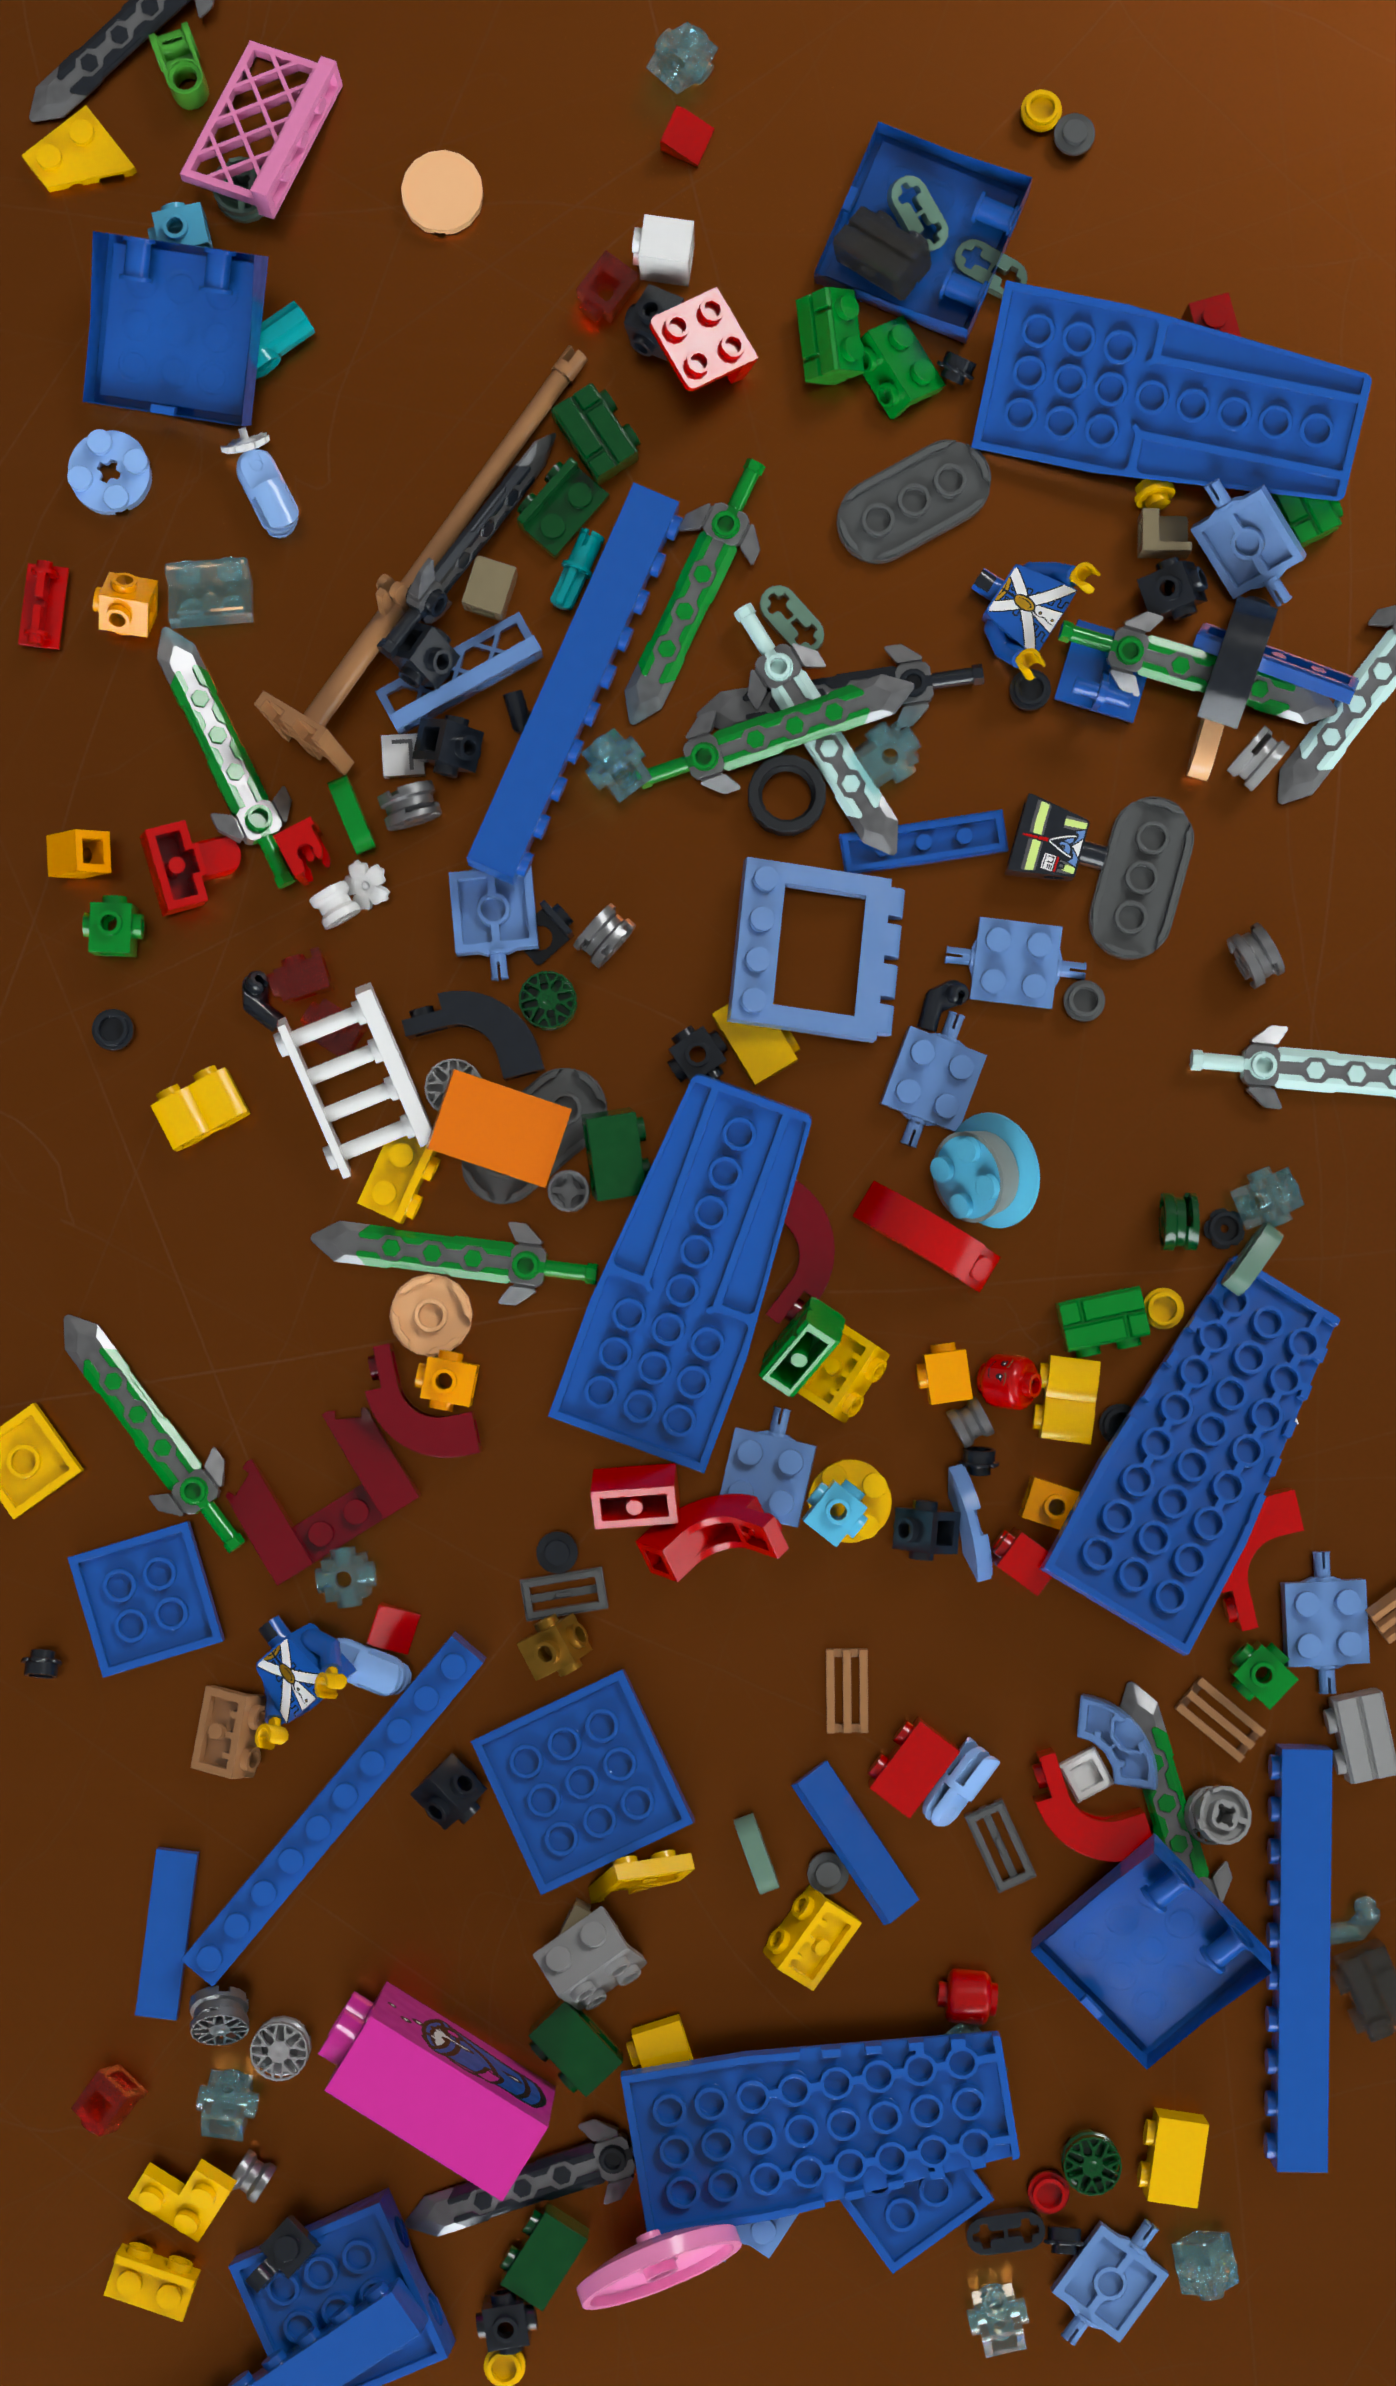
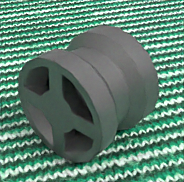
M976 1397L968 1400L965 1407L959 1410L953 1408L946 1412L965 1448L973 1445L977 1437L981 1435L988 1437L995 1433Z
M248 2149L231 2176L237 2180L232 2190H242L246 2193L247 2199L255 2203L274 2174L277 2166L271 2162L264 2164L257 2159L254 2151Z

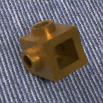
M554 1613L533 1625L536 1631L517 1643L536 1681L556 1671L560 1677H563L582 1666L580 1658L593 1650L588 1642V1634L585 1628L578 1623L574 1613L558 1619Z

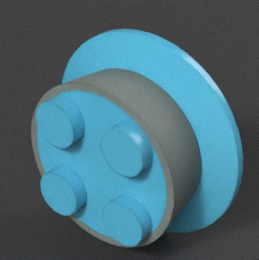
M985 1112L966 1119L957 1128L955 1133L950 1134L940 1143L930 1165L934 1186L940 1201L955 1218L965 1222H979L992 1228L1013 1226L1026 1218L1033 1209L1038 1197L1040 1169L1035 1149L1019 1125L998 1113Z

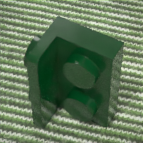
M572 457L565 464L560 461L556 463L544 479L547 483L537 495L533 492L530 493L517 509V512L520 514L517 517L519 528L555 559L579 534L580 529L584 528L610 499V495L578 467V462Z

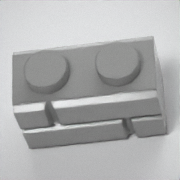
M1368 1688L1328 1697L1329 1708L1323 1710V1717L1328 1734L1335 1733L1338 1749L1333 1750V1764L1337 1775L1344 1774V1779L1350 1784L1395 1776L1396 1753L1383 1692L1378 1688Z

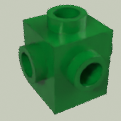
M103 895L102 902H90V912H84L82 922L83 936L89 937V953L95 956L137 957V939H143L145 919L143 914H138L139 908L137 906L127 903L126 896ZM117 921L116 927L110 930L112 923Z
M1258 1640L1252 1646L1247 1642L1230 1659L1234 1665L1229 1671L1236 1677L1231 1685L1249 1702L1256 1696L1268 1709H1271L1299 1679L1284 1666L1290 1659L1272 1642L1266 1648ZM1260 1667H1265L1264 1674L1256 1677V1671Z

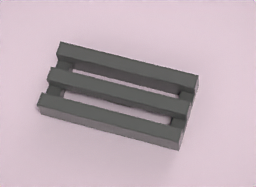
M602 1566L520 1579L526 1622L544 1619L554 1613L558 1617L572 1613L576 1614L609 1608ZM590 1577H595L596 1584L536 1594L530 1593V1587ZM598 1593L599 1600L533 1611L532 1603Z
M1002 1798L995 1800L994 1803L981 1806L974 1812L970 1811L964 1814L999 1893L1037 1876ZM999 1812L1025 1869L1022 1873L1017 1874L991 1814ZM982 1818L1010 1878L1004 1881L1001 1879L976 1821Z

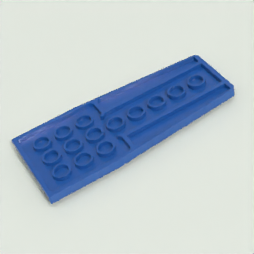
M1006 280L971 448L1092 473L1206 486L1209 482H1213L1214 479L1220 478L1224 488L1253 491L1264 484L1270 494L1339 501L1346 494L1372 379L1367 373L1133 305Z
M704 1074L693 1076L591 1296L548 1417L705 1473L747 1359L811 1127L812 1118L809 1113Z

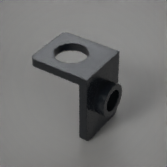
M545 900L540 903L542 909L536 914L537 927L543 926L549 929L552 933V942L544 950H523L537 966L542 965L574 937L572 930L568 927L574 921L558 903L551 908Z

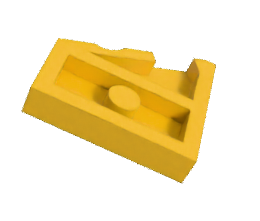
M87 105L21 155L49 192L69 189L74 184L89 185L99 183L100 179L120 174L128 177L137 173L135 166Z
M665 1850L651 1855V1859L638 1861L637 1856L634 1855L616 1859L612 1862L613 1866L588 1887L591 1903L605 1901L604 1898L613 1891L628 1889L629 1894L652 1887L681 1881L695 1869L691 1853L676 1855L675 1850Z

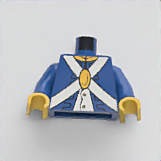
M1027 562L1024 565L1015 564L1004 581L986 568H983L971 589L991 601L983 614L982 620L985 623L984 632L994 654L1013 667L1019 668L1027 680H1033L1035 677L1029 666L1034 663H1039L1042 667L1046 666L1039 651L1077 592L1073 586L1077 585L1084 593L1091 594L1095 588L1085 582V580L1090 575L1101 576V573L1089 562H1083L1077 566L1059 562Z
M279 1615L269 1620L258 1630L271 1647V1650L256 1662V1670L263 1681L266 1696L264 1719L266 1723L261 1724L257 1728L255 1743L257 1747L268 1750L274 1749L275 1744L282 1745L288 1740V1731L286 1728L281 1727L282 1724H288L311 1711L325 1698L336 1699L338 1696L337 1689H343L347 1684V1679L357 1671L352 1663L341 1653L338 1639L322 1632L312 1623L291 1633Z

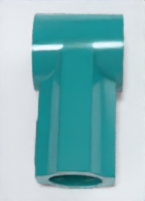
M292 301L262 322L256 379L271 372L280 363L281 356L316 333L307 316L295 301Z

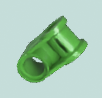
M188 22L181 23L180 29L157 36L155 33L149 34L148 36L159 67L164 73L176 103L187 110H194L203 106L208 100L209 86L199 61L200 55ZM184 80H197L190 89H179V85Z

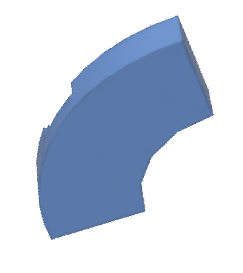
M960 1464L949 1467L948 1498L954 1512H961L959 1530L962 1541V1553L977 1582L991 1579V1575H993L991 1548L988 1534H983L977 1516V1509L981 1508L978 1496L965 1466L963 1467Z
M1083 1693L1080 1698L1077 1737L1093 1742L1105 1753L1113 1769L1114 1784L1156 1790L1158 1788L1156 1759L1151 1744L1140 1726L1130 1715L1115 1704L1100 1697Z

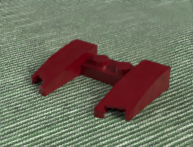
M367 1407L361 1408V1417L337 1419L336 1410L327 1411L322 1414L362 1484L294 1526L253 1458L247 1461L242 1468L249 1474L237 1494L228 1491L226 1494V1498L277 1586L422 1495Z

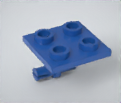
M1079 619L1076 623V626L1112 636L1113 631H1115ZM1071 642L1054 700L1133 723L1147 677L1133 672V675L1136 676L1140 693L1138 697L1133 696L1132 692L1120 690L1108 672L1111 667L1107 664L1105 658L1107 652Z

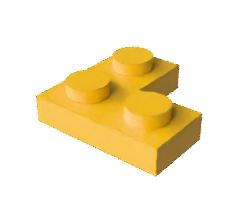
M201 2159L187 2183L184 2184L150 2162L128 2199L198 2243L229 2196L237 2180Z

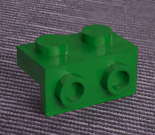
M903 316L872 328L861 337L864 346L863 362L865 373H863V376L890 419L899 417L910 405L939 393L946 386Z

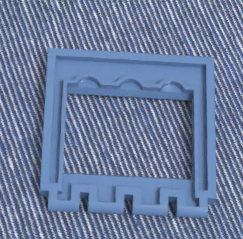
M746 857L743 861L727 1022L869 1043L876 1041L877 1036H891L894 1006L881 1004L880 999L895 1000L898 966L884 963V959H899L902 926L888 923V919H903L905 890L891 887L892 879ZM785 887L866 900L854 1016L773 1004Z

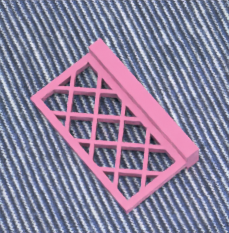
M250 40L180 172L182 181L257 207L259 215L274 219L343 87L336 61L321 56L317 63ZM256 57L271 61L274 69L253 77L250 73V68ZM298 71L310 74L306 83L291 89L288 88L284 78ZM279 79L284 91L262 100L257 87ZM253 90L257 102L234 110L232 102L235 96ZM289 102L292 108L289 116L271 122L267 110ZM262 112L267 125L244 133L239 121ZM235 123L240 135L217 144L214 136L218 129ZM272 135L274 144L271 150L254 156L249 144ZM245 146L249 159L227 167L222 154ZM216 156L218 157L222 169L208 175L196 172L201 162ZM252 169L255 170L257 177L250 190L234 185L231 177Z

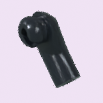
M252 971L242 982L243 1009L271 1032H274L277 1029L278 1020L285 1016L269 1004V979L267 975L262 971Z
M948 980L929 989L925 994L917 1028L936 1032L941 1013L957 1005H962L968 1000L969 990L967 986L957 980Z

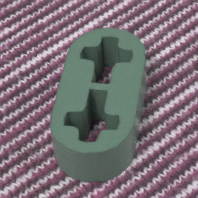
M904 176L895 180L887 191V202L910 244L920 252H931L943 246L948 238L949 228L926 185L915 176ZM901 185L906 190L910 188L915 190L916 195L912 197V203L917 212L913 210L910 203L901 204L898 197L903 193ZM919 216H921L925 225L930 226L934 224L937 231L933 234L934 243L930 239L922 240L919 234L924 228L918 218Z
M969 239L961 243L957 248L955 264L964 275L984 284L985 280H990L993 274L992 271L996 267L1002 252L983 241ZM975 247L982 250L980 257L990 263L988 270L976 264L972 269L965 267L966 258L962 256V252L964 250L972 251ZM1003 253L997 272L1007 275L1010 271L1016 273V282L1027 284V272L1024 266ZM994 274L988 293L1002 299L1004 288L1001 287L1002 279Z
M777 585L766 589L761 596L760 613L767 624L785 644L791 647L793 643L798 644L796 640L799 634L793 627L795 622L805 631L813 628L815 630L813 634V641L815 643L810 646L809 643L803 642L801 646L819 651L824 640V628L818 619L789 588ZM774 596L777 600L785 597L788 600L785 609L791 615L790 619L787 620L779 611L773 614L769 612L771 608L769 599Z
M1265 1222L1247 1242L1223 1277L1221 1284L1235 1295H1242L1257 1278L1281 1243L1284 1235L1268 1222Z
M751 1813L734 1819L739 1840L760 1895L780 1888L754 1814Z

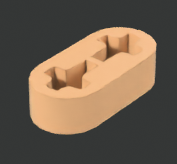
M1201 718L1186 776L1204 781L1208 780L1224 729L1223 724Z

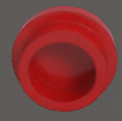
M1047 2170L1033 2176L1029 2182L1027 2194L1031 2205L1037 2211L1044 2214H1054L1066 2206L1070 2190L1067 2181L1062 2175L1055 2171Z

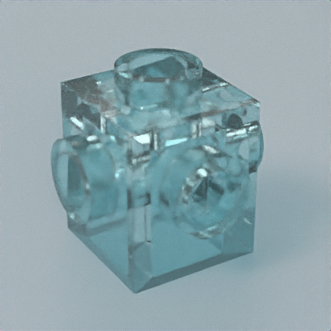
M687 21L676 29L668 28L661 34L654 46L656 51L646 68L676 94H679L695 83L701 85L709 77L714 69L711 61L719 48L709 40L708 35L701 28L691 25Z
M883 721L866 732L864 735L867 740L855 748L854 754L876 788H879L891 779L895 783H899L912 775L917 770L914 764L919 762V754L916 750L922 746L909 726L902 729L898 721L888 726L886 721ZM892 748L898 753L894 756H887L884 750Z
M615 728L605 735L596 738L589 747L581 752L590 766L585 770L588 778L599 791L606 787L619 803L652 779V776L641 761L646 756L641 747L632 736L625 740Z
M1269 1165L1246 1175L1249 1183L1230 1191L1246 1230L1266 1222L1273 1227L1282 1225L1293 1219L1291 1211L1305 1205L1300 1194L1299 1185L1293 1178L1289 1167L1272 1172Z
M355 1546L331 1549V1556L321 1560V1568L315 1569L318 1593H325L326 1603L337 1601L338 1608L363 1605L362 1598L368 1597L372 1593V1586H377L375 1562H368L367 1552L356 1553ZM345 1571L350 1574L352 1581L349 1586L343 1587L338 1584L337 1574L339 1572Z
M211 2069L208 2086L200 2085L197 2097L196 2110L201 2111V2136L243 2142L248 2118L255 2119L259 2103V2093L253 2092V2075L243 2074L234 2069L224 2071Z
M1196 2230L1171 2244L1181 2294L1198 2295L1202 2301H1213L1224 2297V2291L1240 2282L1229 2232Z
M998 2283L988 2284L978 2291L971 2292L974 2309L966 2310L972 2336L981 2335L985 2357L989 2358L1027 2349L1022 2327L1023 2324L1030 2323L1024 2297L1015 2298L1012 2283L1004 2285Z

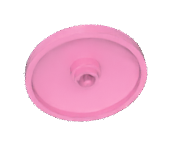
M731 2224L694 2226L661 2234L659 2229L652 2230L636 2238V2245L622 2251L598 2267L578 2285L576 2290L581 2305L586 2310H597L625 2304L658 2293L706 2272L734 2255L741 2248L742 2243L736 2227Z

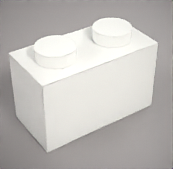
M644 214L643 227H635L632 242V253H634L633 265L639 266L640 280L689 286L695 247L694 221Z

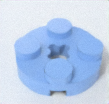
M96 429L88 437L82 439L74 448L68 463L67 478L74 493L83 505L99 514L115 515L116 512H123L126 509L131 510L137 507L145 499L152 484V470L143 447L133 437L116 430L105 431L103 429ZM111 462L117 463L116 470L120 473V477L117 480L110 478L107 483L101 481L103 478V474L100 472L101 468L104 465L109 466Z

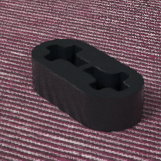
M1021 2206L985 2211L973 2215L965 2226V2235L969 2247L974 2252L980 2255H994L1037 2247L1045 2237V2226L1037 2210ZM1029 2218L1031 2225H1037V2228L1031 2229L1030 2237L1027 2238L1023 2237L1021 2231L1018 2230L1008 2232V2229L1020 2227L1021 2219ZM987 2224L990 2231H1003L1002 2233L989 2235V2242L981 2243L980 2237L973 2236V2234L980 2231L979 2225Z

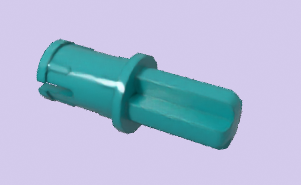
M587 528L580 529L579 536L568 560H563L561 563L564 569L550 598L551 603L561 610L570 611L573 609L585 580L591 579L593 575L590 571L601 545L605 541L604 537L595 531L588 535L589 529Z

